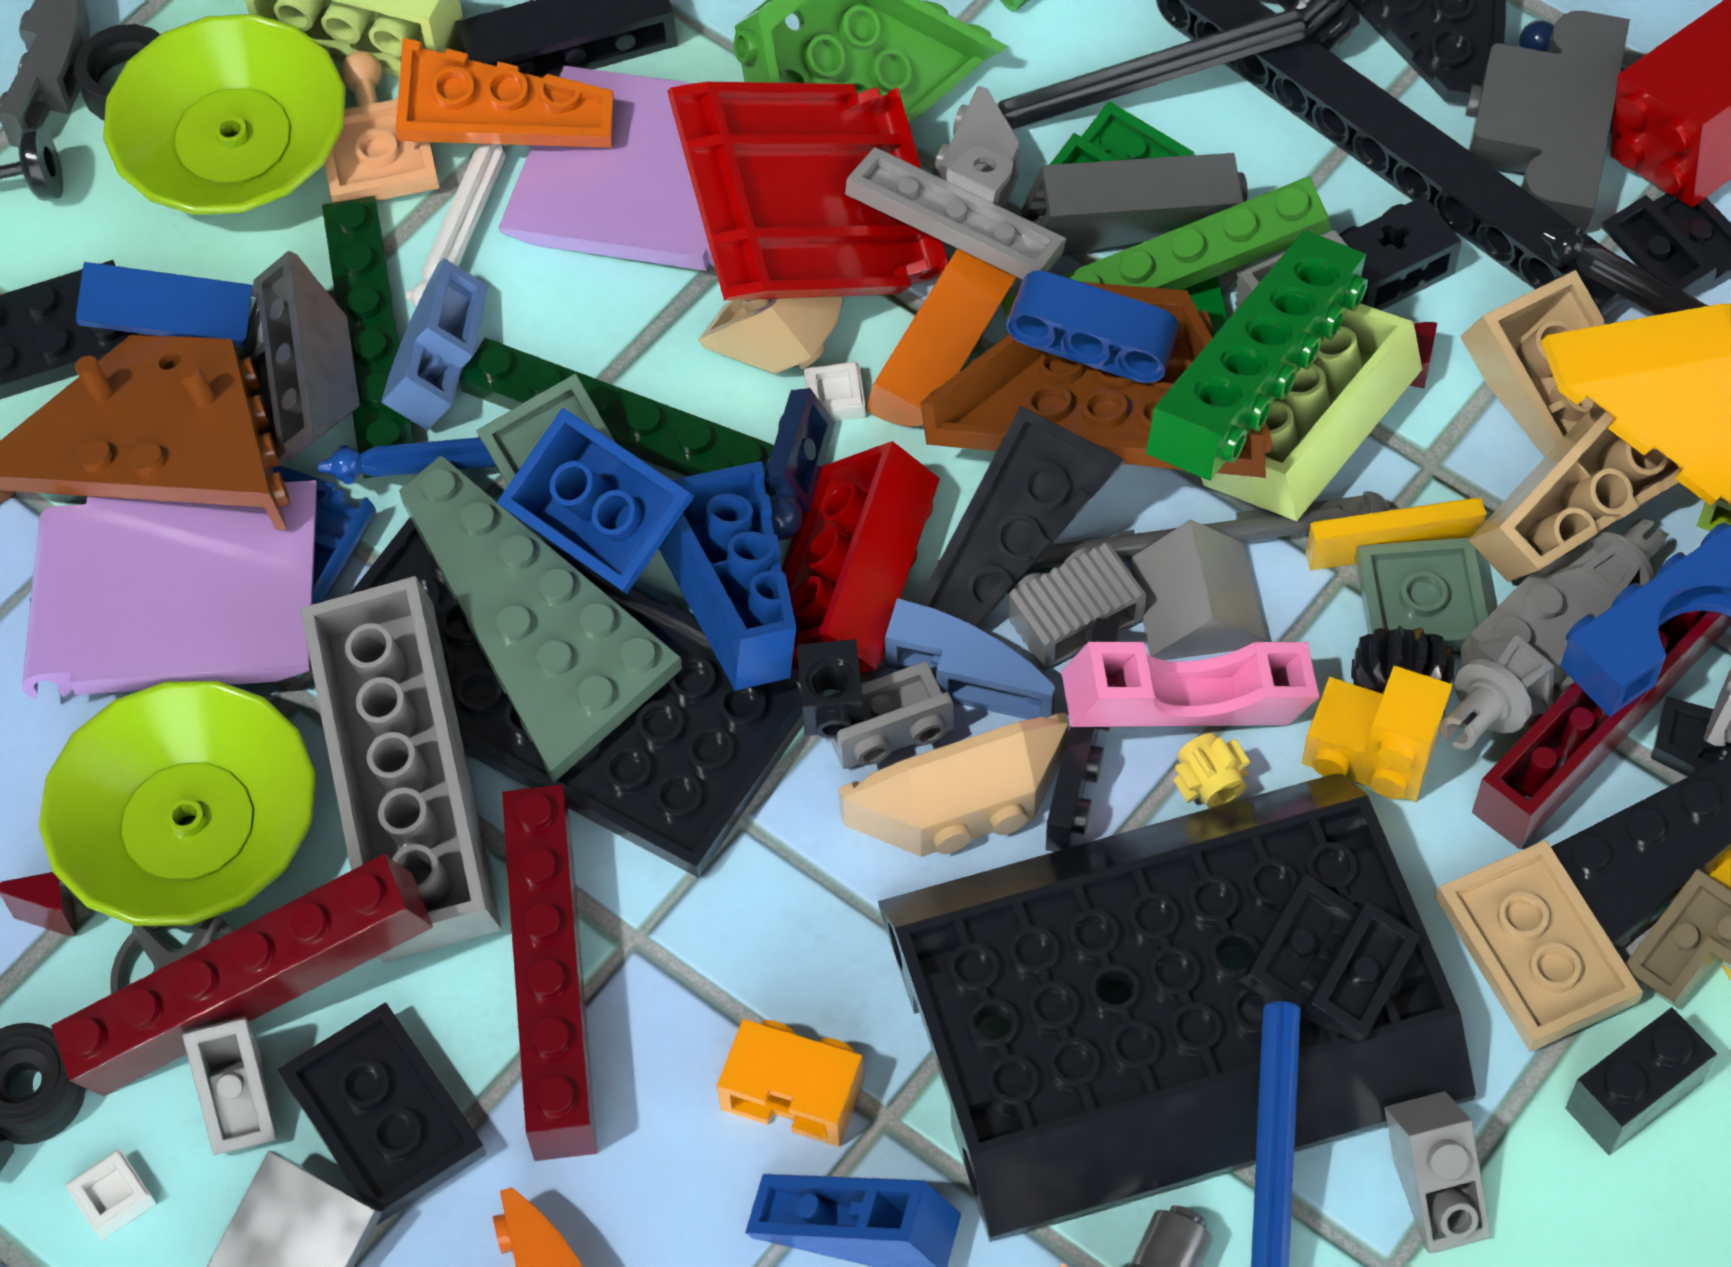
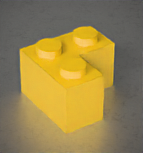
M1395 665L1383 694L1329 676L1307 733L1301 764L1312 767L1322 776L1343 774L1349 780L1369 786L1373 791L1387 798H1405L1416 802L1438 743L1441 731L1440 723L1445 716L1453 684Z

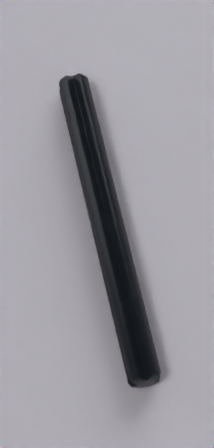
M1293 8L1003 99L998 102V107L1013 130L1301 40L1306 36L1305 21L1300 10Z

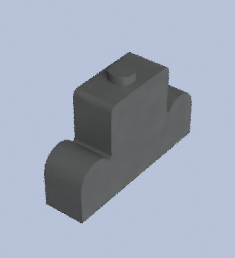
M1572 11L1564 14L1557 20L1546 52L1501 43L1494 44L1490 50L1482 86L1471 85L1465 116L1475 118L1469 145L1470 152L1492 167L1524 172L1521 184L1522 189L1573 225L1576 224L1582 227L1584 233H1586L1596 206L1616 97L1617 76L1621 71L1630 19L1588 11Z

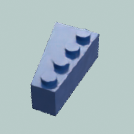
M762 461L673 479V482L691 493L694 498L658 548L735 691L790 678L796 634V623L786 575L782 572L780 563L781 550L778 536L774 535L771 520L772 507L769 494H766L764 486L765 473Z

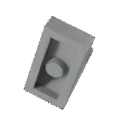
M244 1016L184 1031L182 1036L213 1156L276 1140L277 1130L262 1075L264 1060L247 1017Z

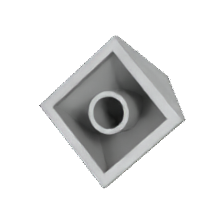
M1189 520L1130 558L1132 576L1146 593L1145 613L1142 622L1150 656L1160 660H1171L1236 651L1253 642H1267L1243 542L1198 522Z

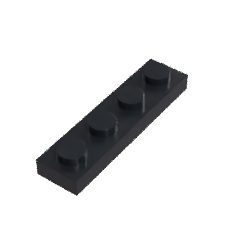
M1097 617L1091 642H1118L1120 622ZM1070 725L1047 819L1046 851L1055 852L1070 848L1074 833L1085 835L1092 800L1083 798L1087 781L1098 782L1104 754L1103 747L1095 746L1098 731L1109 732L1111 727H1071Z

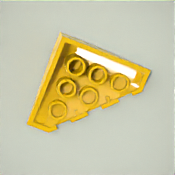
M1716 304L1546 335L1540 341L1557 388L1561 394L1576 405H1579L1585 397L1590 398L1614 418L1608 426L1610 431L1644 456L1652 447L1658 449L1681 468L1674 479L1710 506L1719 498L1724 499L1731 505V304Z

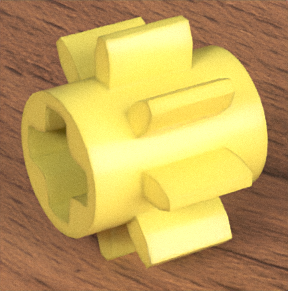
M1207 733L1189 741L1179 751L1177 758L1180 764L1175 766L1178 775L1173 780L1187 803L1199 798L1202 804H1206L1208 808H1213L1232 802L1245 790L1247 784L1243 778L1249 774L1245 767L1250 763V760L1236 738L1225 744L1222 737L1218 738L1214 733Z

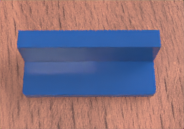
M84 262L76 323L80 326L155 336L232 339L235 346L242 347L246 344L253 285Z

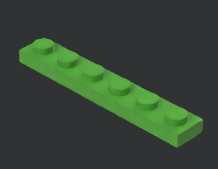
M1307 176L1061 276L1079 282L1183 290L1286 249L1292 245L1303 230L1321 235L1332 229L1329 217L1310 176ZM1017 293L1004 298L1001 303L1007 319Z

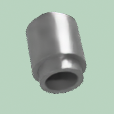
M1173 1205L1169 1211L1156 1210L1129 1267H1202L1214 1241L1211 1233L1205 1229L1206 1220L1198 1213L1183 1206Z

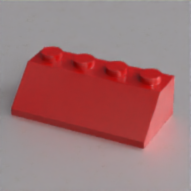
M893 441L824 465L810 511L802 512V526L798 533L793 536L782 566V572L786 575L796 623L792 667L799 670L797 644L856 639L860 674L876 670L877 665L885 654V636L897 598L902 599L901 594L909 570L916 561L918 555L917 546L925 522L933 511L932 501L940 480L938 476Z

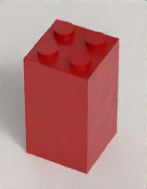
M1731 0L1721 1L1617 76L1610 157L1692 208L1731 180Z

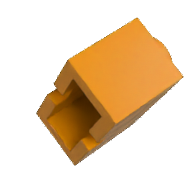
M742 1019L717 1083L720 1109L767 1125L772 1114L794 1120L791 1127L792 1133L840 1147L864 1082L863 1055L855 1053L851 1046L836 1039L823 1038L818 1042L798 1036L789 1026L777 1021L763 1020L759 1024Z

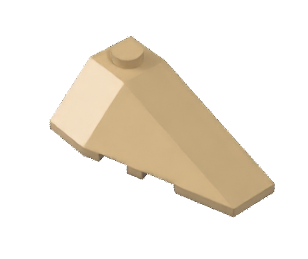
M1576 270L1483 315L1460 336L1486 384L1544 457L1595 404L1593 400L1585 397L1579 405H1576L1559 392L1540 342L1546 335L1605 325L1603 316Z
M844 296L731 300L723 306L698 341L705 349L773 374L795 365L799 369H803L814 363L824 353L825 347L822 344L837 324Z

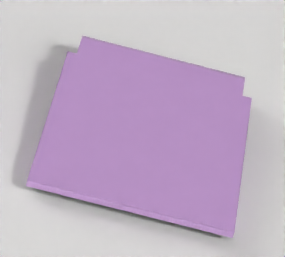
M564 66L560 74L562 78L613 90L612 148L532 145L500 222V232L535 246L706 271L709 263L714 266L667 90L671 87L693 83Z
M316 480L285 482L291 505L282 507L288 531L275 529L265 507L87 496L86 504L55 506L44 510L39 516L22 680L23 691L30 697L37 699L38 682L50 681L58 686L59 693L66 697L72 689L75 695L140 691L165 681H221L229 685L277 682L310 671V657L300 608L313 605L317 503Z

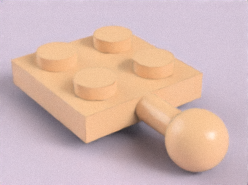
M356 51L349 54L342 62L340 73L346 87L355 92L358 107L345 109L344 128L325 162L332 203L374 195L376 201L439 189L430 142L397 141L396 117L398 99L378 103L376 87L380 84L383 74L379 60L373 54L365 51Z

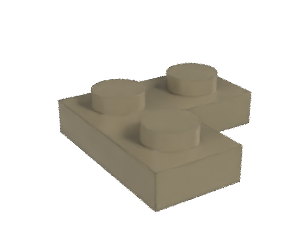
M1698 869L1625 963L1637 982L1677 1009L1715 960L1731 970V890Z

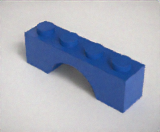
M1727 522L1720 523L1704 537L1700 547L1687 556L1683 552L1673 555L1660 567L1655 578L1642 587L1638 583L1631 584L1614 599L1610 609L1598 617H1595L1593 614L1584 616L1568 631L1565 638L1568 643L1560 667L1609 717L1655 686L1666 658L1658 628L1674 616L1692 611H1711L1731 617V525Z

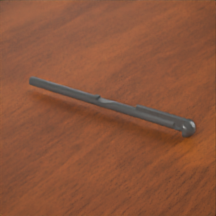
M1364 491L1362 496L1313 502L1298 521L1266 509L1237 512L1236 520L1202 525L1242 542L1308 533L1310 524L1315 521L1389 511L1390 508L1387 501L1380 494ZM1176 528L1136 534L1135 530L1122 531L1113 537L1050 545L1029 570L1062 566L1064 561L1075 551L1086 547L1091 549L1094 547L1099 548L1104 542L1111 545L1119 558L1132 557Z

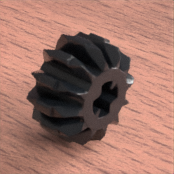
M1276 0L1284 11L1293 8L1299 9L1305 21L1306 35L1328 51L1337 44L1343 43L1360 24L1359 13L1348 0Z
M1399 625L1397 629L1393 630L1377 628L1374 634L1359 637L1358 647L1355 650V657L1352 660L1351 678L1354 679V685L1383 694L1394 665L1450 684L1451 679H1454L1452 647L1445 644L1443 637L1438 634H1425L1424 629L1421 627L1409 630Z

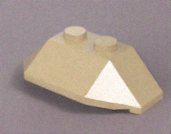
M1066 713L1054 714L1047 718L1038 717L1018 721L904 759L870 774L862 782L858 783V781L839 787L840 816L844 826L920 857L935 852L941 854L956 852L968 845L971 840L994 832L998 835H1004L1017 831L1027 821L1035 818L1060 768L1069 733V720Z

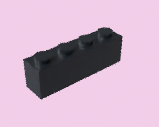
M529 0L518 5L485 14H478L474 17L455 22L461 52L467 53L469 60L497 66L498 61L518 66L521 73L543 78L546 74L560 77L564 66L594 70L677 46L674 13L669 0Z

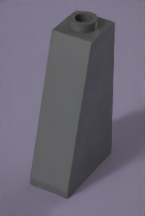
M1235 153L1042 165L1021 210V215L1023 218L1065 237L1066 241L1062 256L1148 241L1247 201V180L1243 172H1238Z

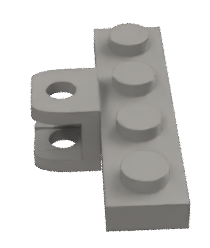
M979 144L968 147L955 159L947 169L946 181L876 147L848 176L846 181V195L1022 280L1026 274L1032 271L1049 272L1064 251L1065 237L1006 210L1008 194L1003 188L1011 178L1013 161ZM978 164H988L994 170L982 172L976 169L975 166Z

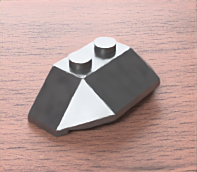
M287 251L253 281L251 296L255 297L256 301L249 316L246 344L244 345L243 359L252 358L262 384V389L254 391V395H261L272 425L263 429L264 434H271L277 449L276 456L285 463L360 406L347 316L300 257L291 251Z

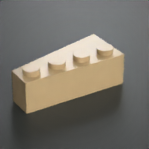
M1595 403L1468 541L1507 582L1541 570L1598 534L1597 532L1624 518L1638 509L1643 503L1679 483L1674 478L1681 468L1653 447L1645 456L1610 431L1608 426L1614 418Z

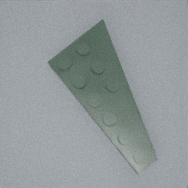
M442 455L399 490L406 511L427 550L436 561L453 598L457 600L466 617L468 626L504 693H507L519 715L521 724L530 741H533L553 783L682 670L680 656L506 509L497 504L493 498Z

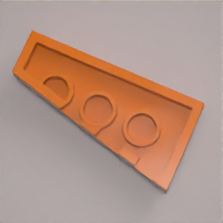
M403 38L396 117L397 141L612 148L613 90L550 74L540 78L519 72L518 66L499 61L497 66L469 60L467 53L447 48L445 53L422 48L419 41Z

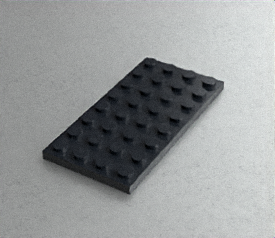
M409 517L350 594L416 576L434 606L464 752L529 788L563 784L568 809L699 878L804 725L799 670L791 667V676L788 679L735 691L696 618L633 586L626 594L572 555L545 542L680 656L682 670L553 783L533 741H530L525 732L519 715L507 693H504L468 626L466 617L457 600L453 598L436 561L427 550Z

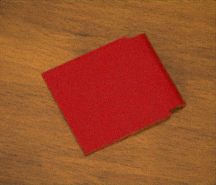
M706 81L675 86L667 90L724 301L900 294L911 287V284L924 283L940 277L948 264L943 241L845 194L848 176L874 147L922 169L898 87L882 97L878 87L857 94L854 84Z

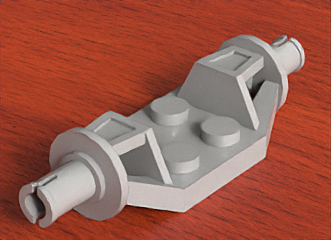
M1639 519L1632 524L1630 530L1624 536L1611 532L1598 533L1585 541L1581 549L1553 561L1539 571L1529 574L1462 644L1461 668L1458 670L1454 680L1456 695L1460 704L1450 714L1445 716L1440 723V730L1444 738L1448 740L1462 726L1465 728L1464 732L1452 745L1462 750H1468L1487 729L1499 733H1514L1524 726H1533L1575 682L1560 667L1568 643L1565 639L1568 631L1584 616L1593 614L1595 617H1598L1610 609L1614 599L1631 584L1638 583L1642 587L1654 578V570L1649 560L1666 543L1663 530L1659 527L1645 540L1642 536L1654 525V522L1647 519Z

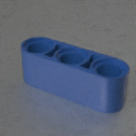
M1032 271L1026 274L1022 280L1006 321V329L1011 337L1026 346L1134 381L1153 383L1161 380L1166 372L1180 332V324L1175 316L1160 307L1051 272Z

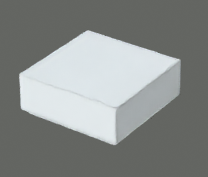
M859 361L804 368L805 387L812 389L834 421L866 418Z
M120 1148L65 1184V1187L101 1241L156 1205L153 1197Z

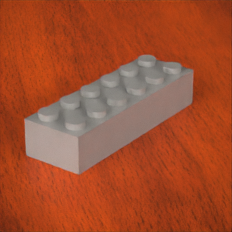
M416 576L300 608L350 868L353 870L382 854H386L413 874L434 927L379 955V958L383 962H388L502 930L431 599Z

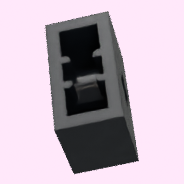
M1425 196L1405 205L1397 204L1392 206L1381 217L1360 227H1349L1339 234L1348 247L1366 253L1361 277L1366 278L1368 284L1360 304L1378 310H1383L1454 275L1462 242Z

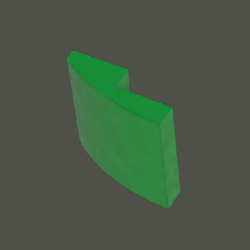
M1108 101L1083 135L1079 136L1073 133L1049 165L1195 155V153Z

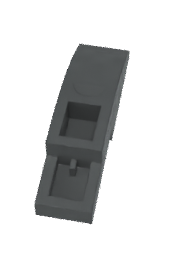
M34 0L30 10H26L23 13L19 25V34L28 52L22 55L18 65V73L8 92H4L0 97V122L10 146L18 147L21 133L27 128L42 126L50 111L70 114L80 91L74 74L75 57L83 43L90 39V26L85 0Z

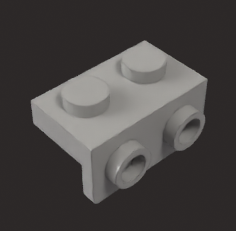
M925 661L861 684L864 722L841 729L837 733V738L830 739L843 769L857 764L872 765L885 759L890 752L913 744H931L943 737L946 732L954 730V704L948 692H941L928 662ZM838 692V693H835V694H832V695H829V696H826V697H834V696H837V695H839V694H841V693H843V692Z

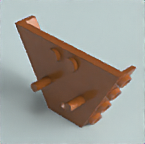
M1082 282L1160 307L1176 317L1180 324V332L1162 379L1153 383L1134 381L1026 346L1016 341L1008 333L1002 340L980 357L972 360L966 368L940 388L932 391L926 399L920 402L926 445L997 452L1020 406H1023L1125 459L1123 464L1183 470L1146 454V448L1155 405L1214 337L1209 315L1206 310H1197L1187 290ZM1266 422L1259 431L1252 429L1248 433L1244 447L1234 463L1226 461L1217 473L1266 478L1265 453L1272 451L1271 435Z
M131 334L98 362L93 356L80 358L75 363V370L79 377L0 440V505L16 492L265 507L275 529L288 531L282 507L291 505L289 493L280 472H273V468L280 466L281 461L276 456L277 449L271 434H264L263 429L272 426L271 420L261 395H254V391L262 389L260 377L252 358L241 359L232 339Z

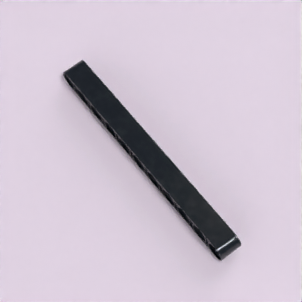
M1156 0L1157 7L1163 18L1190 40L1276 14L1258 0ZM1306 35L1301 40L1224 63L1412 201L1425 196L1452 230L1535 290L1576 270L1603 318L1626 299L1583 275L1575 262L1564 263L1561 268L1551 264L1554 256L1552 255L1551 247L1541 237L1545 229L1558 232L1572 230L1574 226L1572 223ZM1582 233L1581 236L1585 245L1604 247L1586 233Z

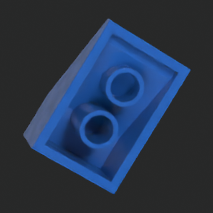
M562 407L496 503L627 594L694 496Z

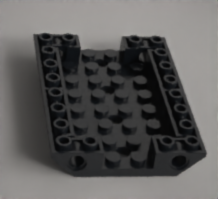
M1331 774L878 901V907L913 1013L920 1012L951 1106V1128L989 1242L1256 1164L1263 1008L1271 1000L1240 982L1248 966L1241 970L1228 969L1220 964L1216 954L1225 947L1236 946L1244 949L1252 960L1295 882L1304 874L1312 877L1357 908L1366 901H1369L1421 935L1369 1034L1362 1042L1338 1034L1300 1016L1294 1152L1386 1126L1387 1120L1384 1108L1386 1106L1444 1091L1447 1092L1457 1105L1475 1099L1476 1092L1461 1012L1369 796L1343 774ZM1117 980L1129 987L1132 996L1122 1004L1112 1005L1102 1001L1097 995L1096 989L1106 981ZM986 1015H999L1009 1022L1011 1029L1004 1037L991 1040L979 1035L975 1029V1024Z

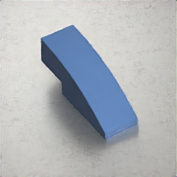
M445 258L437 264L403 336L381 403L426 430H429L452 407L460 370L474 355L488 285Z
M897 598L885 636L886 667L902 670L927 661L941 692H948L955 704L1027 720L1038 717L1047 718L1054 715L1055 685L1031 662L999 639L966 621L934 608Z

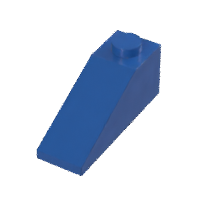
M762 1174L745 1233L752 1239L871 1267H948L961 1213L925 1180Z

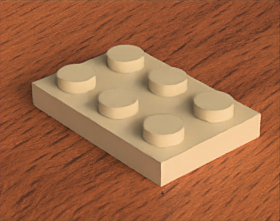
M1547 840L1438 887L1436 894L1438 903L1529 1052L1639 1003L1643 991Z

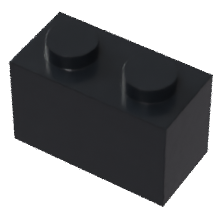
M1671 1007L1580 1076L1575 1083L1565 1109L1610 1156L1703 1083L1717 1053Z

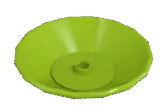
M256 14L206 16L163 32L127 61L106 97L103 140L118 175L150 202L192 215L244 213L288 196L325 164L344 128L346 88L329 52L297 26Z
M165 681L113 700L71 734L45 777L38 828L52 872L87 908L134 926H191L245 906L288 869L312 826L317 774L301 731L265 697L221 681ZM196 816L191 824L185 826L178 825L179 821L183 818Z

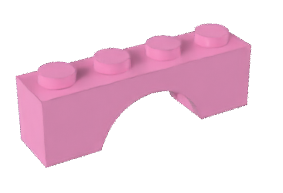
M1088 642L1061 671L1071 727L1289 725L1319 698L1308 642H1253L1234 652L1196 661H1166L1154 658L1146 652L1144 642Z

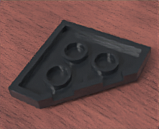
M1348 0L1355 10L1445 102L1467 104L1471 85L1482 86L1491 47L1494 44H1504L1506 0Z

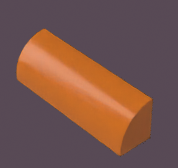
M957 248L873 383L866 411L882 420L901 426L914 427L923 425L920 402L926 399L932 391L940 388L961 371L1017 277Z

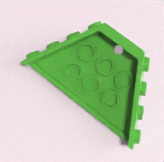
M765 0L734 26L736 33L734 37V52L737 60L741 63L744 82L854 84L857 94L878 87L881 97L898 87L909 125L984 60L1001 53L1008 47L992 38L991 33L987 29L975 24H965L948 15L947 9L942 5L922 0ZM792 13L799 20L797 31L791 30L785 22V18Z

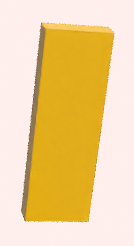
M1476 497L1315 521L1310 524L1305 553L1309 569L1312 571L1356 564L1357 546L1470 538L1485 523L1487 514L1482 498Z

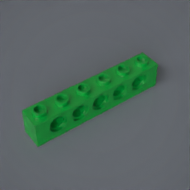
M1303 230L1155 405L1146 454L1209 481L1212 480L1226 461L1234 463L1244 447L1248 433L1252 429L1259 431L1263 427L1269 416L1272 403L1276 398L1284 400L1288 396L1300 368L1308 370L1311 367L1324 338L1332 340L1341 326L1344 313L1348 309L1355 311L1360 305L1368 284V280L1361 277L1366 253Z

